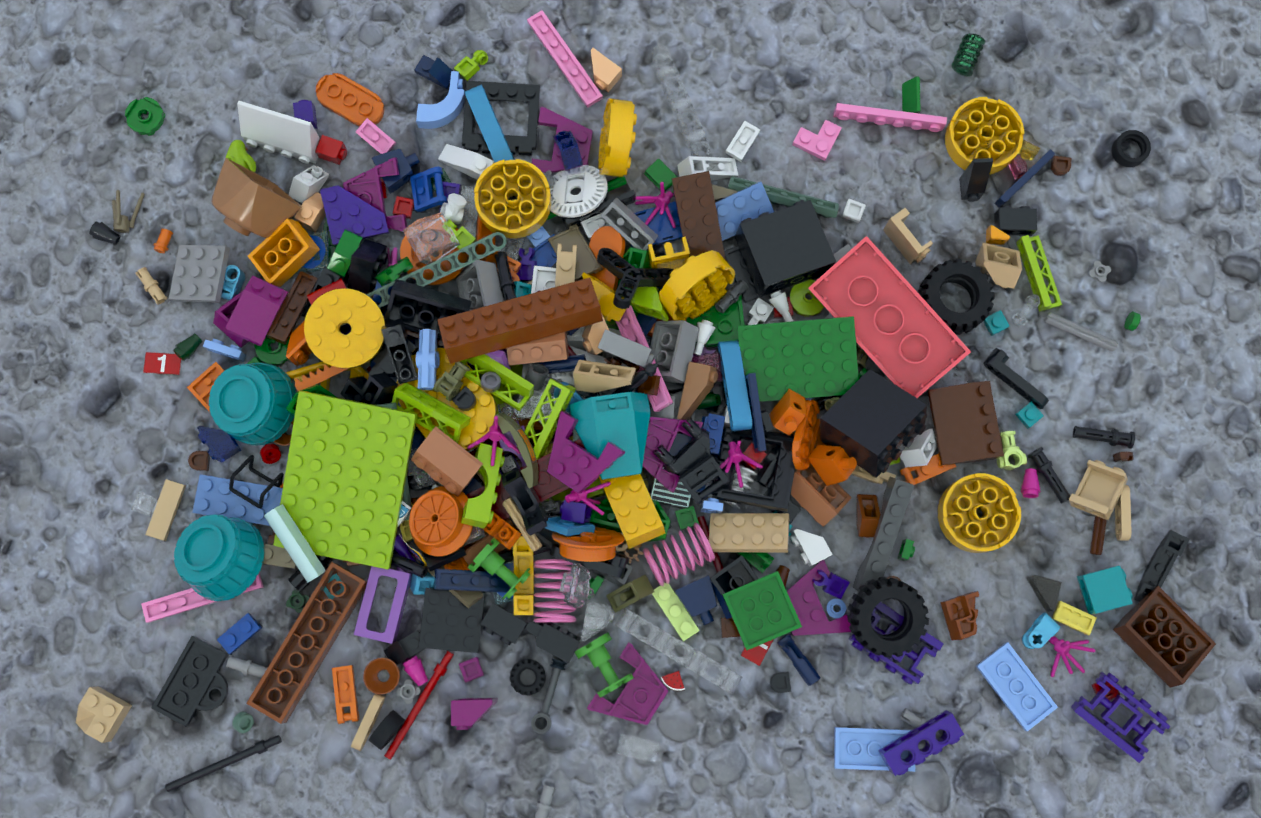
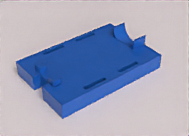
M676 201L668 204L676 225L675 228L672 227L665 209L663 215H660L659 209L647 225L658 235L654 241L656 244H665L666 242L682 239ZM656 207L634 214L645 223Z

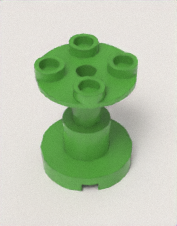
M493 538L491 540L493 545L487 544L473 560L476 564L473 565L471 563L467 568L474 573L481 566L490 575L497 574L511 587L502 599L504 600L505 597L510 599L517 591L514 587L519 581L523 584L530 576L528 573L530 568L518 578L503 564L505 560L494 551L500 542Z
M609 633L600 636L574 652L578 659L587 654L593 667L596 668L598 666L607 681L608 686L597 692L600 698L634 678L632 673H629L619 679L608 661L611 659V656L604 644L612 640Z

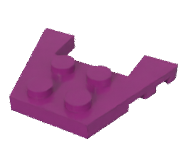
M541 107L538 124L557 127L552 160L532 158V164L539 168L542 173L550 170L552 174L553 172L588 165L593 131L545 107Z
M391 158L343 182L344 189L380 210L386 216L381 177L399 175L397 158ZM405 214L386 216L388 229L402 232L408 231Z
M561 411L547 472L575 492L582 493L603 471L610 468L619 457H622L625 451L612 442H608L598 459L569 439L578 420L567 412Z
M650 417L642 467L668 491L674 493L679 481L678 477L680 476L664 470V464L653 452L657 449L662 454L657 448L660 445H663L669 452L677 432L692 437L681 426L683 422L689 426L691 425L686 420ZM694 421L700 428L702 427L703 422Z
M822 560L787 590L802 625L801 628L791 631L792 636L851 632L849 628L851 624L847 620L848 614L828 621L814 589V582L812 580H821L822 575L818 574L817 570H823L828 577L830 575L825 561Z
M628 642L619 658L636 668L633 673L634 678L628 681L614 704L603 697L600 698L596 693L587 709L648 725L668 693V689L633 645Z

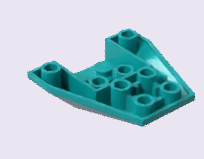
M625 392L590 397L569 405L571 416L578 420L574 429L586 451L599 459L608 442H612L625 451L622 457H619L610 468L599 475L601 480L641 474L650 420L647 394Z

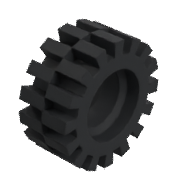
M524 659L513 666L509 679L511 686L516 692L529 696L542 689L546 681V673L543 666L536 660ZM526 669L532 670L536 676L534 683L531 685H525L520 680L522 671Z

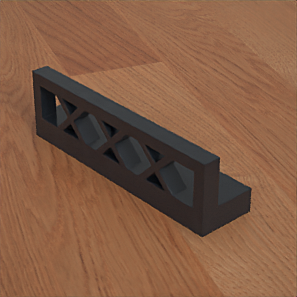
M627 183L607 192L603 202L590 213L580 217L561 218L567 230L575 224L579 227L582 226V221L603 213L616 198L626 206L634 203L636 194Z

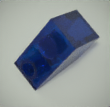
M561 131L553 136L565 170L583 165L578 144L571 131Z
M204 426L197 427L199 431L198 437L203 444H207L209 447L207 452L213 460L216 459L222 463L241 451L235 438L223 430Z

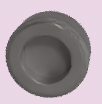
M487 372L482 375L481 387L484 391L495 392L500 388L501 379L497 373Z

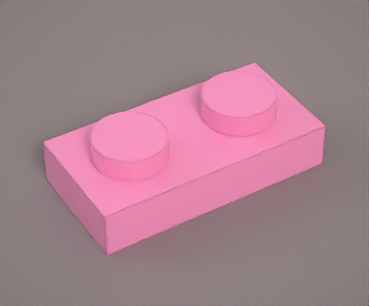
M368 118L356 130V133L380 154L390 152L397 144Z

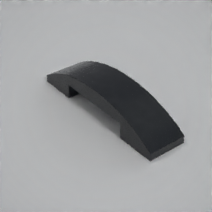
M1172 530L1166 534L1144 571L1135 594V600L1140 602L1157 586L1162 587L1177 556H1181L1189 538Z

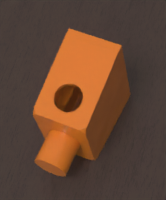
M789 388L769 414L772 425L783 433L791 435L806 415L805 397Z
M817 445L808 457V460L826 486L847 480L857 466L856 459L849 457L845 450L839 446Z

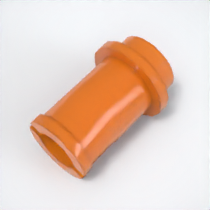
M164 228L161 229L157 242L153 244L156 252L165 254L169 250L167 247L173 232Z

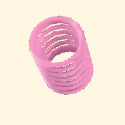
M694 523V529L705 552L689 526H687V531L694 543L699 560L690 548L682 531L678 532L691 564L684 556L673 535H670V539L682 568L665 540L661 542L673 571L664 559L657 544L653 543V548L664 575L649 549H643L645 558L660 586L663 587L664 582L669 584V574L677 580V569L682 575H686V565L690 570L695 571V562L703 567V557L710 563L715 560L710 543L698 523Z
M563 559L535 560L533 562L535 568L569 571L537 573L534 575L535 578L566 580L535 583L533 586L537 588L566 589L535 593V597L567 600L536 602L534 604L535 607L559 608L563 610L535 612L533 614L535 617L547 618H536L533 621L535 623L575 622V616L562 614L574 612L576 608L569 605H560L576 601V598L573 596L562 595L576 591L575 587L566 586V584L574 583L576 579L571 576H563L576 572L575 568L566 566L574 565L575 563Z

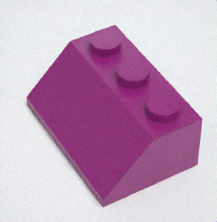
M462 698L451 700V726H456V730H468L484 717L498 702V698Z

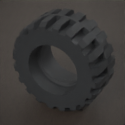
M955 259L953 263L951 260H948L943 264L935 266L920 284L921 288L918 290L921 297L956 335H961L963 332L968 333L981 324L988 317L989 311L992 310L994 305L992 301L995 299V293L991 292L994 287L992 282L988 283L987 279L989 276L987 273L982 274L980 271L982 268L978 265L973 267L972 262L966 261L962 263L961 259ZM945 283H957L963 286L971 298L970 309L963 313L949 310L941 301V286Z
M879 577L878 580H869L866 586L862 584L858 588L860 592L853 594L852 599L854 601L848 605L850 614L847 615V620L851 624L849 628L851 633L855 635L854 638L867 650L878 656L883 655L884 657L891 658L892 655L899 657L903 656L904 651L907 653L911 652L914 644L918 646L922 642L919 638L921 635H926L927 630L924 629V626L929 625V618L926 617V614L929 612L927 606L923 604L925 602L923 597L918 594L916 589L895 578ZM895 599L903 606V622L895 632L881 635L872 628V612L881 601Z

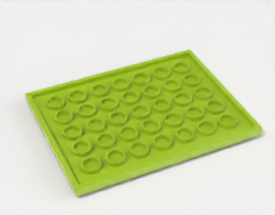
M302 390L299 391L280 505H284L315 555L390 569L417 413ZM275 534L273 545L284 548L283 544Z

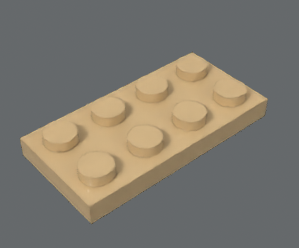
M711 513L710 546L713 552L788 553L789 513Z

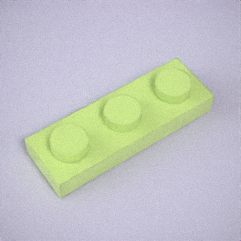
M664 583L663 587L659 586L654 589L653 597L683 642L700 631L669 584Z

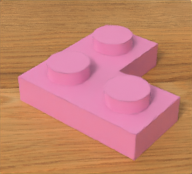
M825 120L818 135L801 127L792 145L825 161L842 127Z

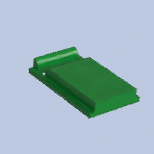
M657 159L644 172V175L659 190L660 182H663L665 193L672 186L671 178L677 177L660 159Z

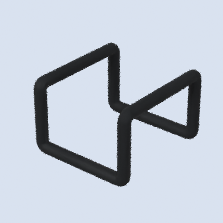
M250 455L231 475L229 490L257 508H262L265 494L273 486L280 487L282 485L284 474L280 473L274 480L270 479L253 468L254 455ZM248 463L251 472L270 482L261 493L259 504L233 488L235 476Z

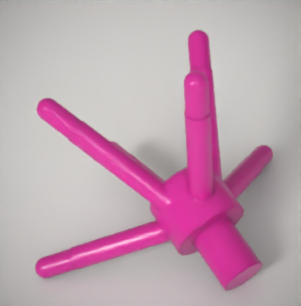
M660 182L661 194L658 196H636V200L642 201H636L635 205L655 203L657 206L646 220V225L650 223L659 209L660 215H663L665 209L672 227H676L668 207L673 193L671 191L665 193L663 182Z
M497 416L494 417V423L490 427L489 432L467 446L468 449H471L487 439L492 440L491 466L495 464L497 442L501 439L509 448L521 454L519 449L503 435L498 425Z
M737 441V444L730 442L728 444L730 449L728 451L729 457L720 465V468L723 469L726 466L725 472L728 473L732 463H735L739 487L742 488L743 482L739 462L744 460L760 469L763 468V465L742 453L740 449L741 441Z
M611 483L600 484L584 490L582 493L572 490L571 494L565 496V500L567 503L583 501L600 515H604V512L594 505H599L600 501L587 498V494L607 487Z
M1055 636L1048 640L1055 646L1054 650L1057 652L1050 674L1051 677L1055 676L1060 656L1069 674H1073V671L1066 656L1082 673H1085V670L1072 657L1069 651L1072 648L1094 653L1095 649L1078 646L1088 644L1089 640L1070 643L1063 639L1059 640Z

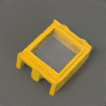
M682 237V252L674 253L672 244L666 242L664 244L666 255L655 257L652 244H648L651 268L676 269L684 265L690 254L686 237Z

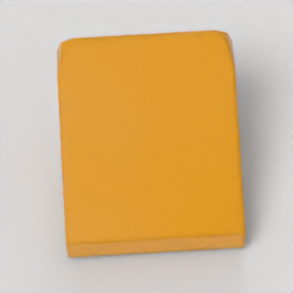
M990 225L986 230V243L1004 245L1010 239L1009 235L993 225Z

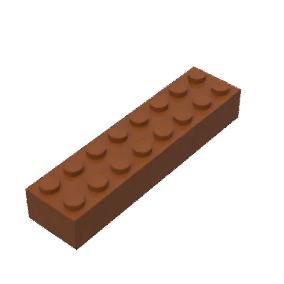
M591 278L437 319L450 364L603 321L600 304Z
M334 562L330 563L246 704L280 724L287 723L363 595L367 585L366 580ZM336 573L341 579V581H336V579H334L331 582H329L332 575ZM340 584H342L344 591L338 595L336 592L341 589ZM325 586L327 587L331 595L335 596V598H328V596L324 592Z

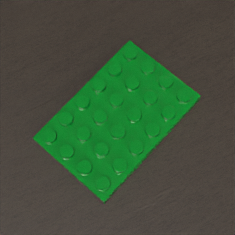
M854 316L737 326L744 375L756 373L760 402L781 400L789 388L805 398L844 395L859 380Z

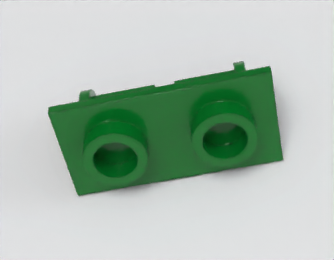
M737 552L761 573L774 560L768 553Z

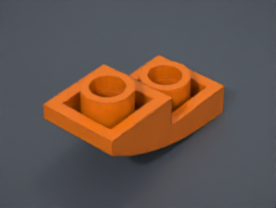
M495 512L492 522L488 523L483 529L509 550L522 535Z

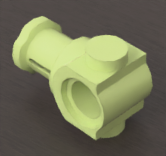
M1015 431L1000 433L1004 456L997 458V465L1001 469L1013 470L1027 464L1026 454L1020 450L1019 446H1016ZM1009 456L1015 459L1014 465L1009 463Z

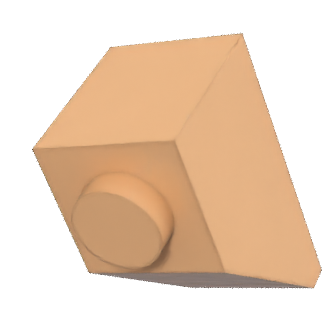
M592 48L591 62L595 85L600 90L604 89L609 92L622 77V68L595 48Z
M318 192L302 203V208L294 217L303 227L316 233L326 216L322 197Z
M603 315L602 322L585 326L582 335L585 350L594 355L603 352L598 346L605 329L610 331Z

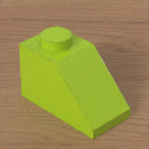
M638 287L631 303L635 311L668 322L669 316L659 300L658 288Z

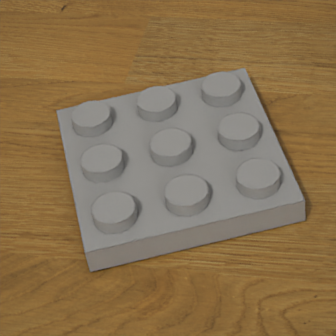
M179 245L169 300L220 303L230 248L218 245Z

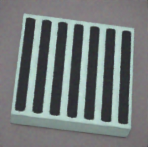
M673 473L678 476L683 475L682 473ZM654 478L651 491L652 500L688 508L691 495L680 479L674 493H672Z

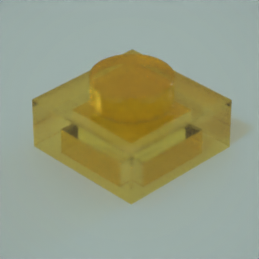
M1023 140V145L1018 154L1021 158L1032 161L1040 148Z

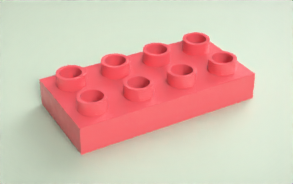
M867 236L808 288L834 318L854 316L857 344L893 384L916 398L921 396L971 353L967 346Z

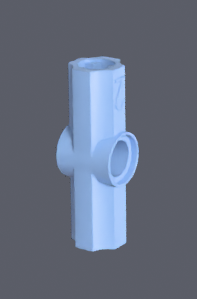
M423 329L419 331V351L416 353L419 390H433L436 383V369L440 364L439 352L437 351L438 331Z

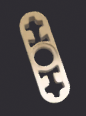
M1125 485L1115 505V534L1119 541H1129L1132 533L1131 500L1128 485Z
M379 694L373 696L353 739L352 748L359 751L363 749L384 704L385 696Z

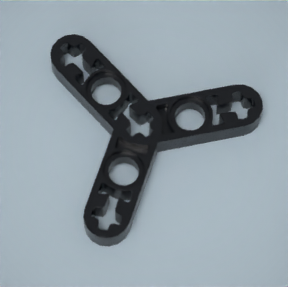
M601 248L597 256V262L621 280L613 300V304L621 309L630 307L638 287H663L671 277L670 273L674 270L671 268H635L609 248Z

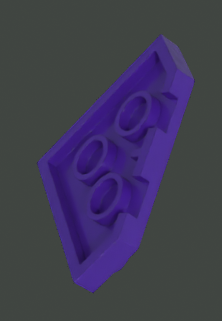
M339 185L320 189L334 246L338 245L345 229L363 237L362 239L389 233L386 216L380 210Z

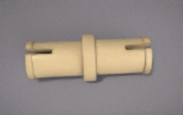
M143 267L137 270L136 276L141 280L145 291L150 293L155 303L159 305L165 302L167 297L158 286V281L152 278L147 268Z

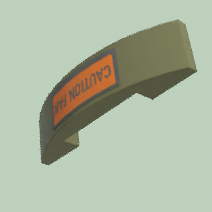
M505 413L495 415L498 417V425L502 433L511 432L527 467L520 471L528 488L537 485L539 479L538 463L529 438L510 416Z

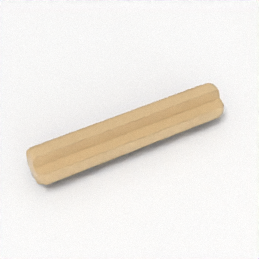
M512 498L505 500L503 506L532 551L540 549L542 544L536 534L530 536L526 532L522 515Z

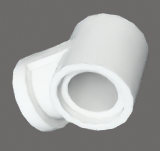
M453 193L448 196V203L444 202L441 206L440 220L448 221L450 219L454 224L459 225L462 221L464 207L467 202L461 195Z

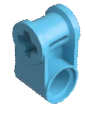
M235 265L227 266L221 298L229 301L240 293L246 278L244 272ZM234 272H238L237 277L235 279H231V275Z
M1045 612L1026 631L1022 637V642L1029 649L1042 648L1059 631L1061 626Z

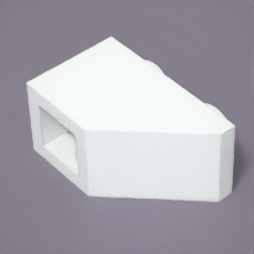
M311 166L293 177L289 196L302 204L313 194L320 191L328 179L329 173L323 171L318 166Z
M799 529L791 532L792 536L790 538L795 547H799L802 552L800 557L803 563L808 564L809 567L833 555L823 537Z

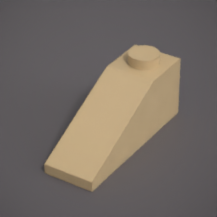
M578 360L573 372L574 386L577 391L596 393L631 385L636 368Z

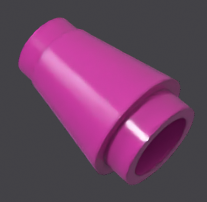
M1025 469L1021 487L1022 496L1025 498H1037L1041 492L1036 469Z
M415 655L402 663L404 671L418 687L428 681L421 658L418 659Z

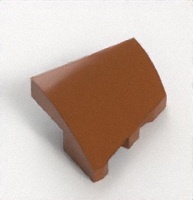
M978 591L940 602L951 640H963L977 633L976 618L978 610L975 609L976 597H979Z

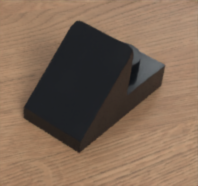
M417 630L402 640L393 643L384 650V653L388 659L395 662L398 666L426 648H418L420 632Z

